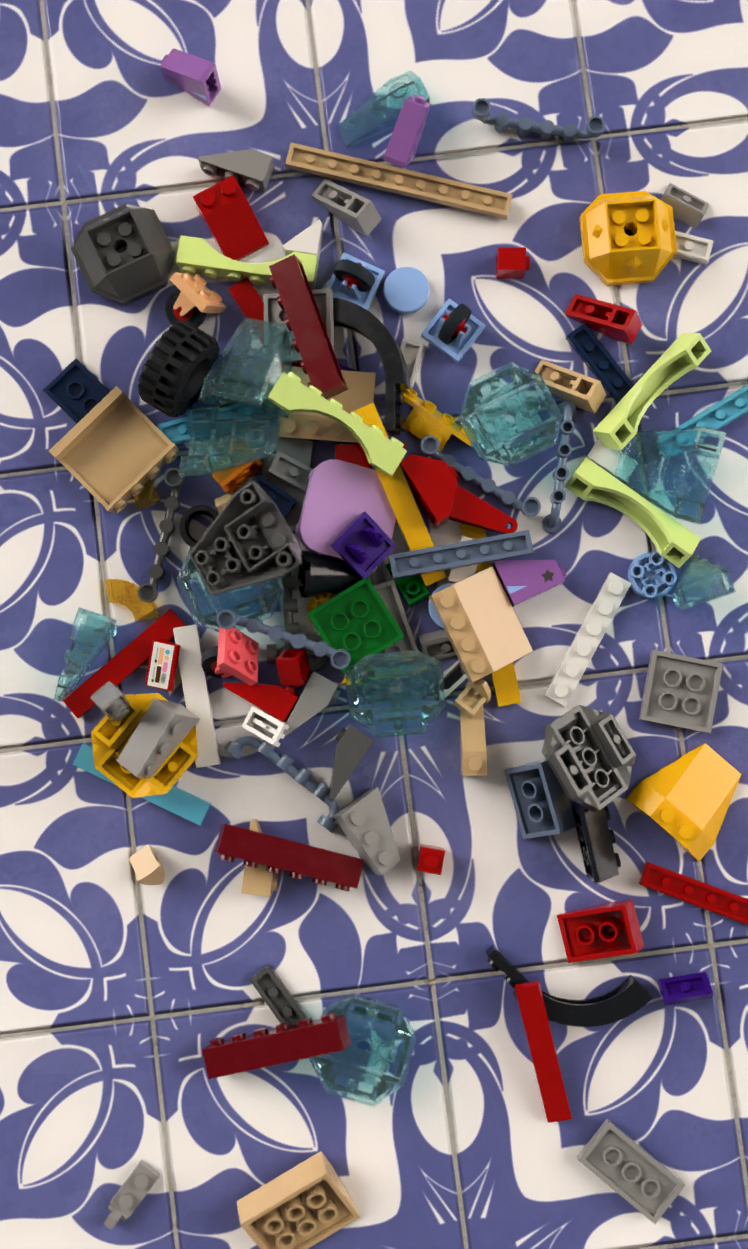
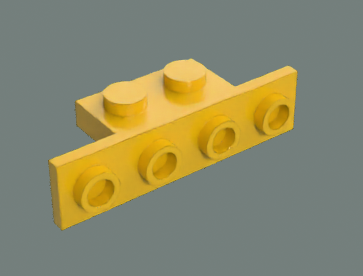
M401 389L404 401L414 407L403 424V428L421 440L429 435L436 437L440 443V452L452 434L470 447L477 442L479 438L475 436L473 430L457 424L454 417L438 411L435 404L419 398L417 392L413 389Z

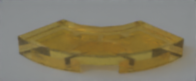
M105 579L108 602L125 605L133 613L135 621L160 617L154 601L147 603L138 597L139 586L126 580Z

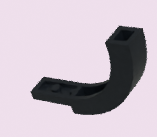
M333 298L334 326L347 328L363 335L373 343L381 357L386 381L385 431L391 436H399L400 428H403L404 424L403 415L400 414V405L404 403V395L401 389H410L408 369L404 355L392 334L372 313L350 301Z
M493 945L486 951L489 957L487 962L496 971L501 969L506 974L504 979L514 989L516 984L529 982ZM632 975L612 991L590 999H564L542 991L548 1019L559 1024L577 1027L601 1026L622 1020L644 1007L653 998Z

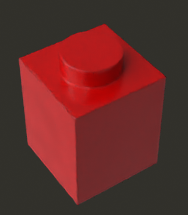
M526 247L498 248L496 254V279H523L526 270L530 269V256H526Z
M285 649L276 658L281 685L299 687L311 675L306 649Z
M420 844L416 865L417 871L441 875L445 849Z

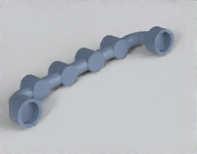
M485 98L475 100L472 107V115L475 119L495 126V130L499 133H504L508 128L517 129V133L520 136H527L532 131L538 132L539 136L544 140L550 139L552 135L561 136L565 143H571L575 138H597L602 135L605 129V121L600 116L590 117L585 129H578L571 123L565 126L554 125L550 120L538 123L532 122L529 117H522L520 120L512 119L505 113L493 116L490 115L491 104Z
M571 401L561 402L556 410L557 417L562 420L559 426V433L561 435L560 445L556 449L558 460L557 468L553 472L555 483L554 491L550 495V502L552 503L551 513L542 521L543 530L549 534L556 533L562 525L559 516L561 504L566 499V494L563 491L564 481L569 475L566 464L567 458L572 452L569 441L570 435L575 429L572 418L576 413V406Z
M429 435L422 439L420 445L422 453L436 460L445 461L448 467L451 465L461 475L463 482L475 483L480 487L483 494H493L500 499V503L503 506H512L521 511L526 517H534L539 513L541 504L537 498L528 497L522 502L516 498L512 491H504L496 486L494 480L484 479L476 474L473 467H465L456 462L453 455H445L440 452V443L436 437Z
M231 609L222 610L217 615V624L223 629H230L235 625L245 627L250 633L260 632L268 635L273 641L282 640L291 643L296 649L303 647L314 651L315 655L319 657L326 655L331 657V664L337 669H344L351 662V655L347 650L334 649L326 641L314 642L307 639L303 633L294 635L286 632L280 625L271 627L263 624L259 618L249 619L239 616Z
M244 736L239 738L234 744L229 741L224 749L238 760L245 753L241 749L246 745H250L327 804L330 809L328 816L326 817L323 814L317 822L331 833L334 832L338 825L334 823L336 820L333 816L339 812V807L335 799L333 802L328 800L330 788L322 782L316 785L311 781L312 774L303 767L300 771L292 766L295 762L285 753L279 756L273 751L276 746L265 740L261 742L253 736Z

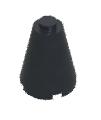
M302 551V564L298 566V579H301V584H303V586H299L301 598L346 590L362 580L344 560L310 551Z

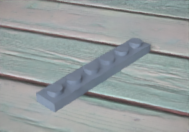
M525 530L390 554L389 561L393 579L527 556L532 555L534 552L530 532Z

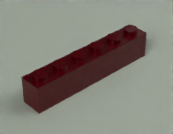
M294 254L270 265L269 268L272 275L269 276V279L274 289L278 290V304L286 312V326L290 332H293L295 337L292 340L297 353L301 354L303 359L300 361L303 372L309 376L310 382L308 387L312 385L322 392L321 396L325 399L348 390L302 262Z
M229 824L221 825L214 853L220 854L219 859L234 862V858L244 860L243 865L257 868L258 864L267 866L266 871L280 874L281 870L290 872L289 877L303 880L304 876L312 877V883L324 886L327 885V881L336 883V889L348 892L350 887L358 888L364 860Z
M335 1012L321 1015L319 1020L313 1021L312 1017L299 1020L298 1024L290 1026V1022L275 1026L276 1029L268 1031L267 1027L254 1030V1034L247 1036L245 1032L232 1035V1039L224 1040V1037L212 1039L209 1041L210 1045L202 1049L208 1079L343 1051L351 1044L344 1014L335 1016Z

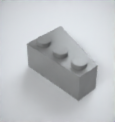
M154 698L118 757L117 762L136 777L151 778L200 718L180 703Z
M378 787L369 788L333 816L374 875L385 874L401 861Z

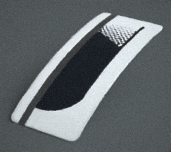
M460 661L455 662L432 684V687L444 699L467 678Z

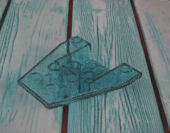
M244 317L204 378L198 401L222 406L223 400L261 407L267 415L288 418L289 413L267 400L281 374L284 372L288 375L289 372H292L290 331L286 324Z

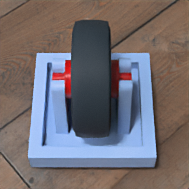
M343 252L326 288L333 290V298L350 301L368 310L384 278L385 271Z
M449 298L421 333V337L458 364L483 332L486 325L471 315V309L465 304L461 303L458 305Z

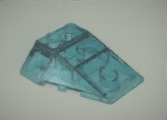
M214 406L189 408L186 424L191 438L188 456H181L178 474L179 477L211 476L277 454L280 417L256 413L248 416L239 414L238 410H231V413L219 411V407Z
M707 427L678 428L665 431H639L621 450L614 477L673 517L700 524L727 432Z

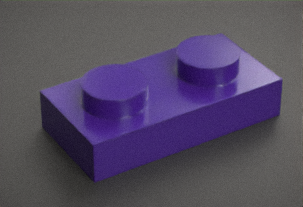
M706 972L658 979V987L665 1006L713 998V991Z

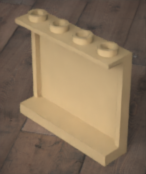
M117 386L49 450L112 515L115 512H121L127 505L126 501L132 496H137L144 489L143 485L149 479H155L161 472L160 468L166 463L170 464L177 457V452L179 451L177 446Z

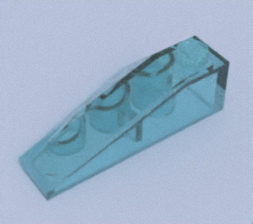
M407 71L389 79L343 120L337 128L346 147L348 148L395 127L403 103L409 96L413 97V94L425 97L426 102L430 103V97L421 78L412 71Z
M80 607L78 608L69 638L73 639V644L65 652L64 656L67 668H64L60 673L54 700L63 701L70 695L108 645L110 639L115 637L118 625H115L117 620Z

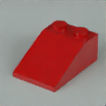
M234 175L193 196L197 210L224 256L240 261L269 245Z
M633 899L609 902L557 915L568 963L635 954L645 947Z

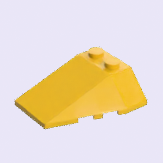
M703 743L668 766L661 768L653 775L641 780L625 799L644 815L649 816L680 843V847L699 862L715 843L742 774L706 743Z

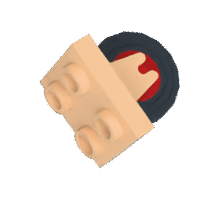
M175 272L169 279L178 288L169 295L166 301L165 311L171 325H176L178 322H189L198 328L203 324L206 313L222 314L227 308L221 302L223 300L222 297L215 291H210L206 286L207 282L201 276Z

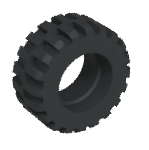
M178 322L176 325L169 327V330L165 331L161 339L156 342L152 352L147 357L146 363L143 365L142 374L138 380L140 382L138 384V393L141 399L169 417H179L185 414L186 410H189L193 403L199 399L200 394L205 390L216 368V362L219 359L218 353L220 352L217 340L189 322Z

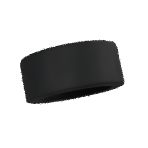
M193 506L185 511L180 519V535L185 543L194 548L198 541L190 535L189 524L194 517L202 514L208 515L215 520L219 513L210 506Z

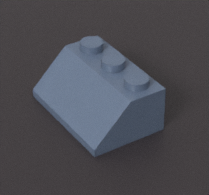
M546 759L504 770L523 839L561 834L577 827L570 799L566 796Z

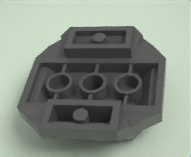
M124 204L85 222L71 248L92 293L113 300L123 306L165 288L175 257L174 249L155 210L130 204ZM124 246L127 247V249L124 252H118L119 248Z
M579 705L544 727L545 741L542 754L568 799L581 804L594 813L604 808L628 789L636 754L612 713L599 712L593 708Z

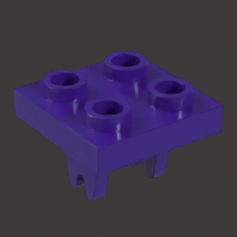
M366 511L362 512L330 544L361 579H365L397 547Z

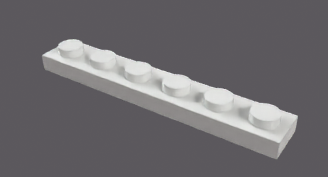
M612 572L608 574L544 694L545 697L566 707L632 583Z

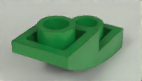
M388 563L385 566L392 577L391 566ZM418 575L394 579L410 608L429 598L430 593Z

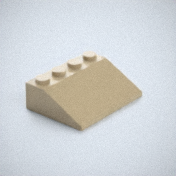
M283 366L282 373L284 372L287 375L289 372L294 373L302 379L300 383L308 387L310 379L308 374L303 372L302 367ZM341 370L348 390L330 398L343 405L342 410L349 414L351 411L373 403L376 373ZM278 407L277 437L359 443L347 428L327 416L302 411L287 413Z
M493 566L429 596L470 682L485 677L533 651Z
M321 1151L236 1201L240 1225L260 1249H308L360 1218L357 1208L333 1166Z

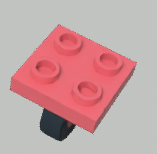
M219 627L218 646L204 651L201 659L202 669L210 676L216 678H231L235 676L252 686L258 683L259 643L234 627L230 629Z

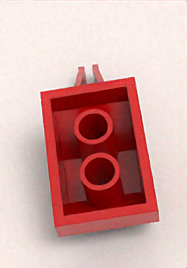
M411 454L400 462L399 465L411 492L435 529L451 520L500 534L516 531L518 524L514 518L459 486L456 480L458 478L457 472L451 465L448 467L445 461ZM506 524H510L512 528L508 529Z

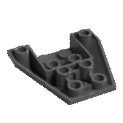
M251 481L233 494L189 553L207 589L213 596L283 577L302 564L301 550L297 539L276 503L255 481Z

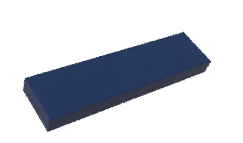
M583 323L567 335L565 339L594 376L601 382L616 404H618L634 384L586 323Z

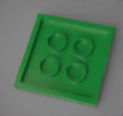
M368 576L307 613L323 641H326L334 649H345L350 653V664L346 668L341 669L344 675L405 638Z

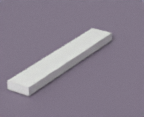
M194 624L173 628L175 643L180 645L178 662L186 708L200 718L196 723L198 757L195 760L196 768L217 765L221 762L206 673L201 666L203 655L198 626Z

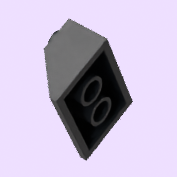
M582 805L573 806L572 810L577 824L576 831L587 878L596 884L618 875V867H621L618 853H614L613 844L616 843L614 832L612 829H609L607 820H610L608 807L605 806L593 813Z

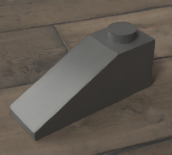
M351 724L347 730L342 728L335 738L339 742L335 747L328 800L331 802L334 801L374 742L373 739Z

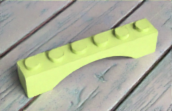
M180 235L176 258L177 266L184 274L195 275V273H200L209 278L221 276L236 282L248 277L251 283L262 285L263 283L271 284L269 276L272 275L269 268L270 265L295 254L303 264L312 290L315 289L319 264L316 254L293 252L284 258L272 262L245 263L220 254L203 238Z
M682 333L598 424L593 432L605 448L622 450L637 434L641 418L652 402L673 382L698 367L712 350L701 333Z
M283 372L267 398L268 401L287 413L298 411L314 412L339 422L359 441L371 466L389 477L394 474L407 452L403 448L404 444L393 437L391 440L382 435L384 431L373 424L370 427L362 422L363 418L355 412L351 411L349 414L342 410L343 405L332 398L328 401L321 396L322 392L312 385L306 387L300 383L302 379L294 373L289 372L287 375Z
M585 457L564 486L582 500L602 503L627 515L648 534L659 554L678 568L692 556L701 540L700 537L587 457Z

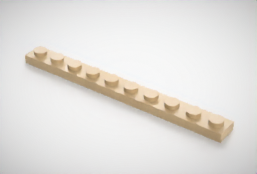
M290 143L285 163L288 169L506 220L513 195L296 143Z

